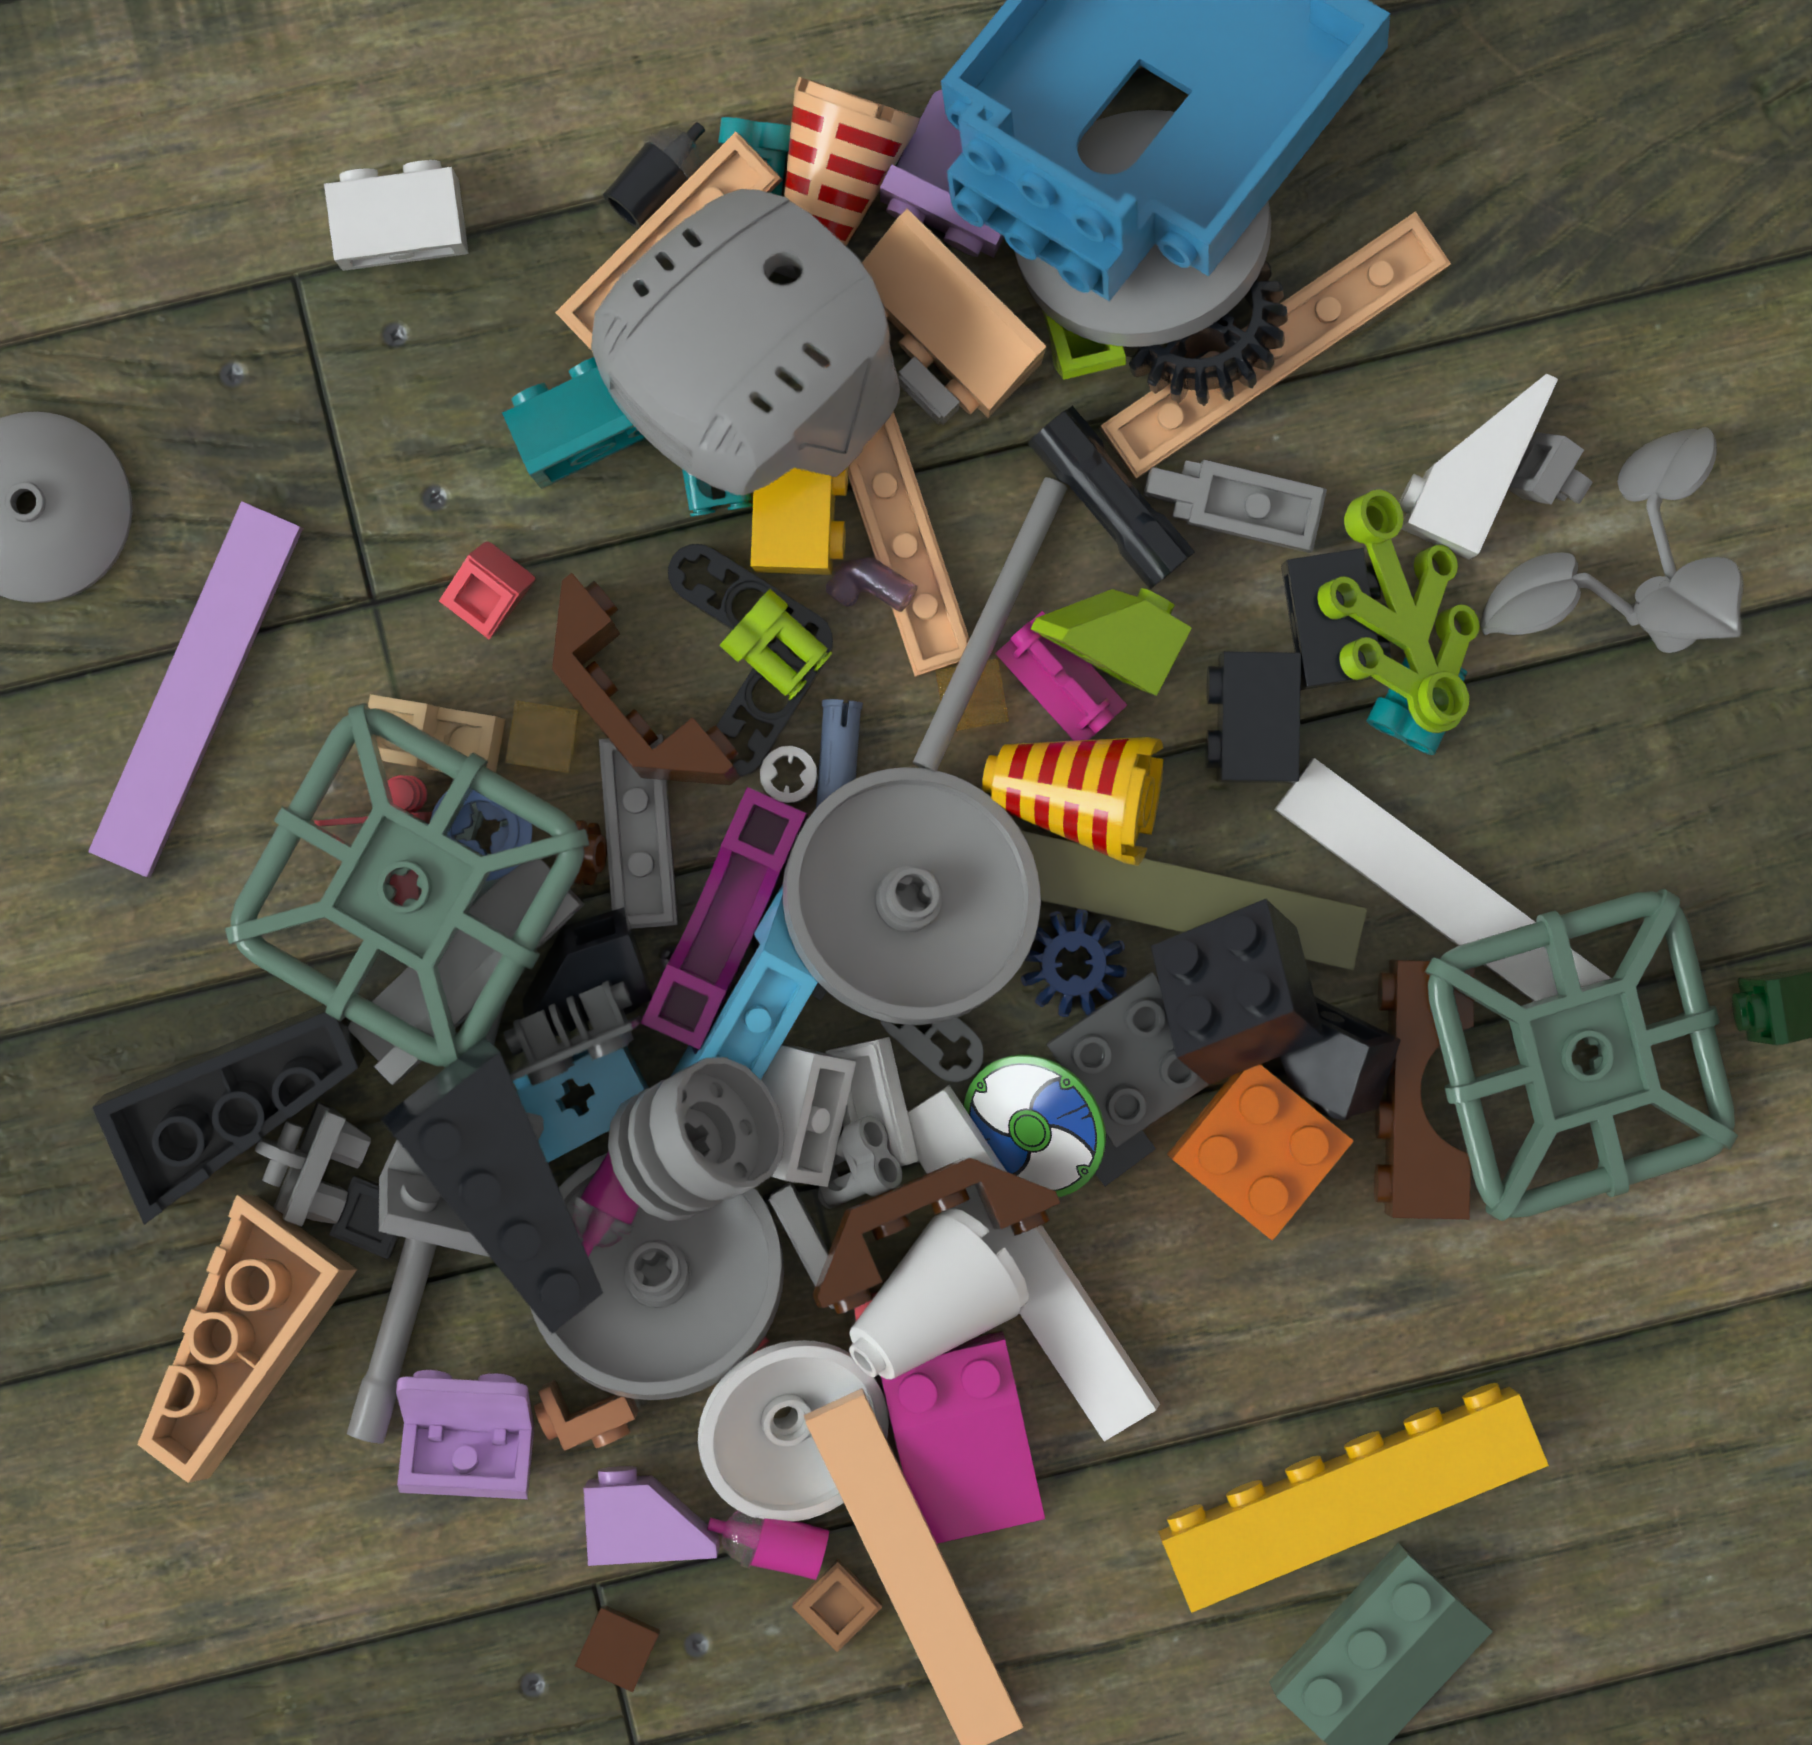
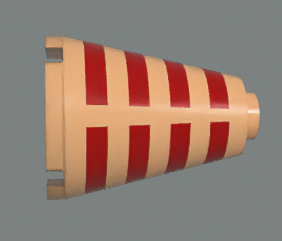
M798 77L794 90L784 197L813 215L838 240L847 246L880 192V186L891 164L896 165L915 134L920 118L857 95L832 89L824 84Z

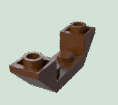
M570 573L561 583L552 670L562 684L640 778L732 785L740 776L730 761L739 753L715 724L705 732L692 717L652 750L650 745L659 738L635 709L626 716L622 714L610 699L619 690L595 661L586 668L582 666L620 635L615 624L610 619L618 609L595 581L584 588L574 574Z
M962 1158L850 1207L844 1212L812 1294L817 1307L823 1309L833 1304L836 1313L841 1314L873 1299L868 1288L882 1283V1280L862 1236L865 1232L872 1230L875 1240L887 1237L911 1225L907 1216L908 1213L931 1204L934 1213L938 1214L968 1201L970 1197L966 1188L975 1185L993 1229H1004L1010 1226L1014 1236L1050 1221L1046 1210L1060 1204L1056 1191L973 1158Z

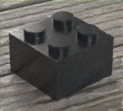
M1267 899L1258 901L1151 946L1176 1058L1208 1084L1325 1039L1298 929Z

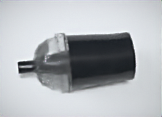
M696 122L687 132L679 128L670 127L660 130L656 134L650 133L643 141L644 146L603 193L605 200L611 208L627 223L639 229L700 168L701 152L696 140L705 132L704 127Z

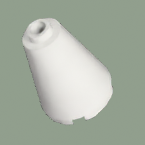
M955 1208L945 1210L931 1219L850 1329V1338L853 1344L849 1347V1351L855 1363L864 1373L870 1377H876L879 1374L885 1379L892 1380L1016 1317L1023 1309L1022 1307L1029 1300L1025 1279L1014 1259L1005 1248L994 1254L981 1240L989 1232L981 1222L966 1212Z

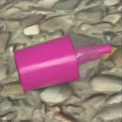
M609 1151L581 1197L577 1196L573 1203L575 1209L572 1221L579 1237L583 1239L582 1244L588 1257L594 1246L601 1248L612 1247L620 1242L626 1234L630 1235L634 1227L632 1222L639 1209V1206L627 1196L616 1177Z
M737 1509L729 1514L726 1522L710 1517L707 1530L722 1534V1545L725 1552L732 1559L739 1561L740 1566L745 1568L755 1566L816 1580L819 1574L829 1537V1530L801 1521L790 1522L767 1519L765 1515H755L754 1518Z

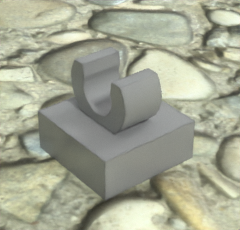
M1536 432L1522 457L1508 490L1521 499L1551 505L1555 498L1565 501L1568 497L1573 502L1580 504L1593 483L1588 477L1574 469L1584 449L1566 436Z

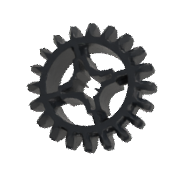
M1265 260L1256 281L1244 296L1253 309L1252 318L1246 332L1236 327L1235 318L1227 313L1201 331L1169 342L1165 349L1159 344L1140 347L1122 346L1125 356L1132 357L1129 362L1131 373L1136 378L1149 374L1147 380L1148 387L1155 394L1171 383V397L1178 404L1186 397L1188 390H1195L1198 403L1205 406L1210 398L1208 390L1220 388L1224 399L1230 401L1234 397L1232 382L1239 380L1244 386L1253 389L1257 383L1253 367L1271 371L1274 365V356L1269 349L1283 347L1285 342L1284 331L1278 327L1288 321L1287 307L1278 303L1284 297L1283 287L1278 281H1269L1272 276L1270 264ZM1206 351L1221 353L1209 358L1195 359L1199 354Z

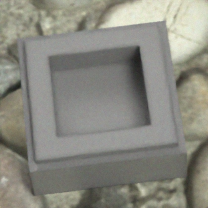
M915 356L899 371V386L938 425L940 423L944 425L959 410L960 401Z

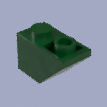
M1812 967L1738 978L1740 993L1732 995V1010L1736 1027L1739 1031H1746L1747 1041L1782 1045L1812 1038Z

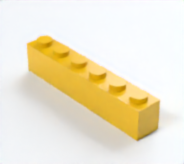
M1498 1383L1481 1386L1462 1396L1465 1403L1463 1406L1441 1414L1439 1407L1420 1411L1406 1418L1403 1421L1406 1429L1385 1438L1381 1437L1379 1431L1362 1435L1344 1445L1347 1452L1344 1455L1324 1463L1321 1456H1313L1301 1460L1285 1469L1288 1478L1266 1487L1263 1486L1261 1480L1252 1481L1229 1491L1226 1494L1228 1502L1208 1511L1204 1510L1202 1504H1198L1172 1514L1167 1518L1169 1527L1159 1530L1158 1533L1191 1613L1549 1466L1520 1394L1510 1386L1500 1390Z

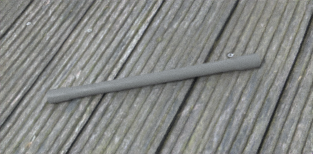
M506 1002L486 1036V1039L493 1046ZM410 1238L405 1239L368 1372L361 1381L347 1434L354 1438L372 1443H384L397 1398V1380L401 1373L436 1250V1244Z

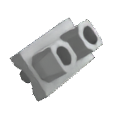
M316 1102L298 1149L295 1148L304 1127L290 1121L285 1122L278 1142L262 1138L255 1147L257 1153L270 1159L262 1181L280 1187L288 1166L290 1167L275 1202L274 1209L284 1214L282 1218L285 1221L299 1226L303 1225L305 1218L332 1224L338 1222L345 1206L348 1192L340 1186L321 1180L327 1164L332 1159L358 1169L371 1142V1138L365 1132L347 1122L334 1107Z

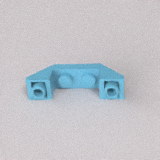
M783 884L754 932L760 945L706 1036L701 1049L699 1050L689 1045L671 1076L704 1058L726 1057L746 1066L760 1080L768 1069L818 983L803 964L790 938L783 908Z

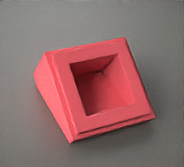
M487 541L467 556L439 602L487 639H490L535 581V577L503 551Z

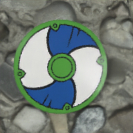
M1011 1055L987 1065L970 1084L965 1096L964 1108L1008 1173L1054 1190L1058 1197L1077 1191L1094 1176L1105 1152V1124L1094 1096L1085 1084L1067 1068L1039 1056Z

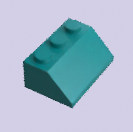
M594 357L571 368L568 372L572 379L549 390L546 383H540L521 391L511 398L514 407L502 412L529 475L541 489L646 439L614 402L601 378Z

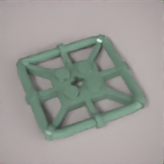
M363 703L348 708L349 715L343 717L329 734L288 808L285 806L280 808L274 819L279 825L238 896L230 917L231 926L225 928L229 945L236 944L238 950L252 963L326 1005L325 1012L339 1021L346 1017L415 1058L446 1068L484 1037L486 1038L525 967L533 968L540 955L535 949L577 877L584 858L583 847L589 846L586 830H578L575 822L564 812L486 768L488 764L486 759L475 753H471L467 757L398 716L377 708L369 709L368 705ZM377 736L384 738L454 779L429 824L393 803L376 740ZM356 743L373 808L351 845L319 827L311 819L353 744ZM474 790L549 833L552 838L483 856L450 837L447 833L469 794ZM301 838L342 861L320 902L257 919L262 906ZM557 855L555 863L513 937L506 935L468 913L491 872ZM411 869L419 876L416 884L422 889L418 900L408 898L403 905H400L394 901L397 890L389 884L390 879L394 874L405 876ZM326 918L363 939V942L340 983L267 942L261 936ZM458 929L503 955L460 1031L456 1033L438 965ZM381 950L417 971L435 1038L359 995L360 988Z
M1668 890L1636 892L1560 915L1555 910L1538 915L1536 923L1459 945L1444 953L1440 959L1433 957L1425 971L1430 976L1428 981V997L1450 1082L1444 1086L1447 1101L1449 1104H1455L1475 1185L1483 1202L1486 1203V1212L1496 1219L1504 1221L1509 1217H1529L1606 1193L1609 1197H1615L1627 1193L1629 1185L1705 1162L1718 1155L1724 1148L1731 1150L1738 1135L1733 1132L1735 1127L1734 1104L1714 1027L1720 1023L1716 1006H1709L1690 926L1682 908L1679 906L1680 898ZM1644 917V922L1614 977L1581 987L1569 939ZM1665 935L1684 1012L1678 1016L1645 1026L1636 986ZM1544 947L1547 950L1558 995L1520 1006L1464 973V971ZM1454 989L1509 1021L1520 1064L1475 1077L1454 996ZM1690 1034L1709 1117L1661 1089L1651 1045ZM1581 1039L1584 1040L1585 1044L1596 1045L1598 1048V1055L1593 1056L1589 1060L1590 1070L1583 1072L1580 1065L1573 1064L1572 1052L1576 1050V1044ZM1525 1084L1534 1124L1507 1174L1501 1181L1480 1098ZM1651 1104L1692 1128L1700 1136L1624 1160L1613 1115ZM1590 1123L1599 1158L1598 1169L1526 1191L1555 1135L1558 1132Z

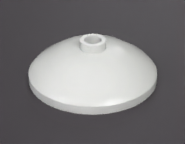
M801 1340L778 1343L744 1358L727 1372L716 1385L705 1404L700 1419L698 1431L699 1454L705 1473L714 1489L729 1505L748 1516L760 1520L767 1518L790 1522L801 1521L820 1516L843 1504L841 1495L805 1423L804 1415L863 1388L887 1438L888 1410L882 1390L875 1378L864 1373L855 1363L849 1352L817 1341ZM786 1406L792 1407L790 1413L784 1418H774L775 1413Z

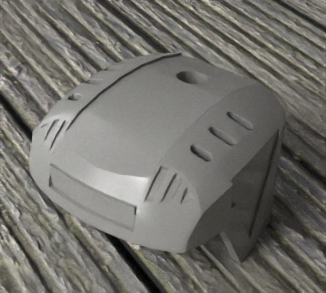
M740 189L707 203L705 207L686 218L656 242L631 268L622 273L594 315L591 349L604 384L614 402L652 445L687 473L713 487L736 495H746L767 486L793 468L837 477L862 453L863 446L889 419L897 406L900 395L898 376L889 344L888 322L884 306L871 275L866 271L857 256L813 215L792 203L788 198L768 192ZM772 272H776L797 281L790 285H777L769 281V276ZM786 373L800 384L803 390L801 392L794 391L779 379L778 375ZM759 397L772 407V411L765 413L755 406L752 401Z

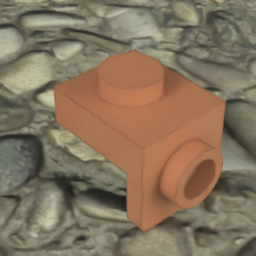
M555 1380L541 1387L538 1393L542 1402L534 1405L536 1416L548 1440L558 1437L564 1451L592 1439L595 1448H599L630 1433L627 1423L634 1420L639 1412L634 1399L614 1394L570 1414Z

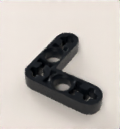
M689 544L680 548L672 556L668 566V579L673 590L683 600L731 630L739 623L733 614L732 606L737 595L750 589H755L765 594L769 589H772L789 605L788 608L794 611L791 616L804 628L811 624L819 629L816 633V638L828 648L826 652L832 651L833 634L828 623L823 618L713 548L703 544ZM701 557L709 559L711 562L708 565V572L723 584L726 581L728 572H732L740 577L726 590L719 610L708 604L717 596V593L709 587L700 583L693 590L684 587L687 577L680 568L686 560L696 564ZM777 637L774 643H768L767 646L797 673L806 664L801 658L793 656L791 654L792 650ZM825 663L816 672L813 670L815 668L813 666L805 674L801 681L806 680L807 683L792 700H788L787 705L781 711L776 713H765L755 706L752 692L755 685L764 677L754 668L751 670L717 724V727L724 735L731 738L738 737L745 727L746 721L735 719L734 717L742 706L757 721L774 725L768 737H763L756 728L747 745L754 752L752 760L747 763L744 760L738 759L733 765L740 777H746L754 773L762 765L763 760L773 748Z

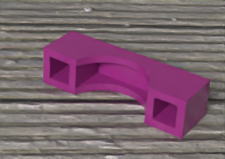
M749 787L746 788L720 846L699 901L663 972L641 1024L696 1049H701L706 1036L715 1023L752 941L754 932L761 921L784 870L793 843L808 815Z

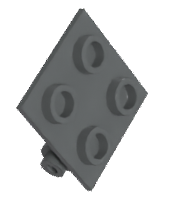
M1153 972L1046 1043L1058 1064L1075 1074L1094 1096L1102 1113L1105 1132L1116 1148L1209 1085L1176 1058L1160 984Z
M608 980L600 986L579 994L593 1027L591 1030L575 997L572 995L567 998L568 1007L580 1035L573 1038L557 1004L549 1005V1011L561 1038V1043L556 1038L545 1010H541L523 1019L514 1020V1028L505 1031L504 1036L511 1053L515 1056L524 1052L528 1063L510 1074L512 1081L527 1075L531 1085L534 1086L568 1071V1068L574 1066L571 1058L574 1054L588 1049L592 1060L629 1045L628 1042L634 1040L631 1030L641 1023L642 1016L639 1015L627 1020L623 1009L633 1005V1001L625 983L622 981L612 985Z

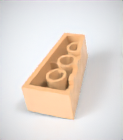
M236 1195L228 1215L231 1218L220 1246H216L207 1268V1272H209L196 1307L191 1308L182 1330L185 1334L173 1365L168 1366L137 1444L187 1483L209 1479L358 1270L301 1227L285 1221L282 1218V1213L275 1210L257 1195Z

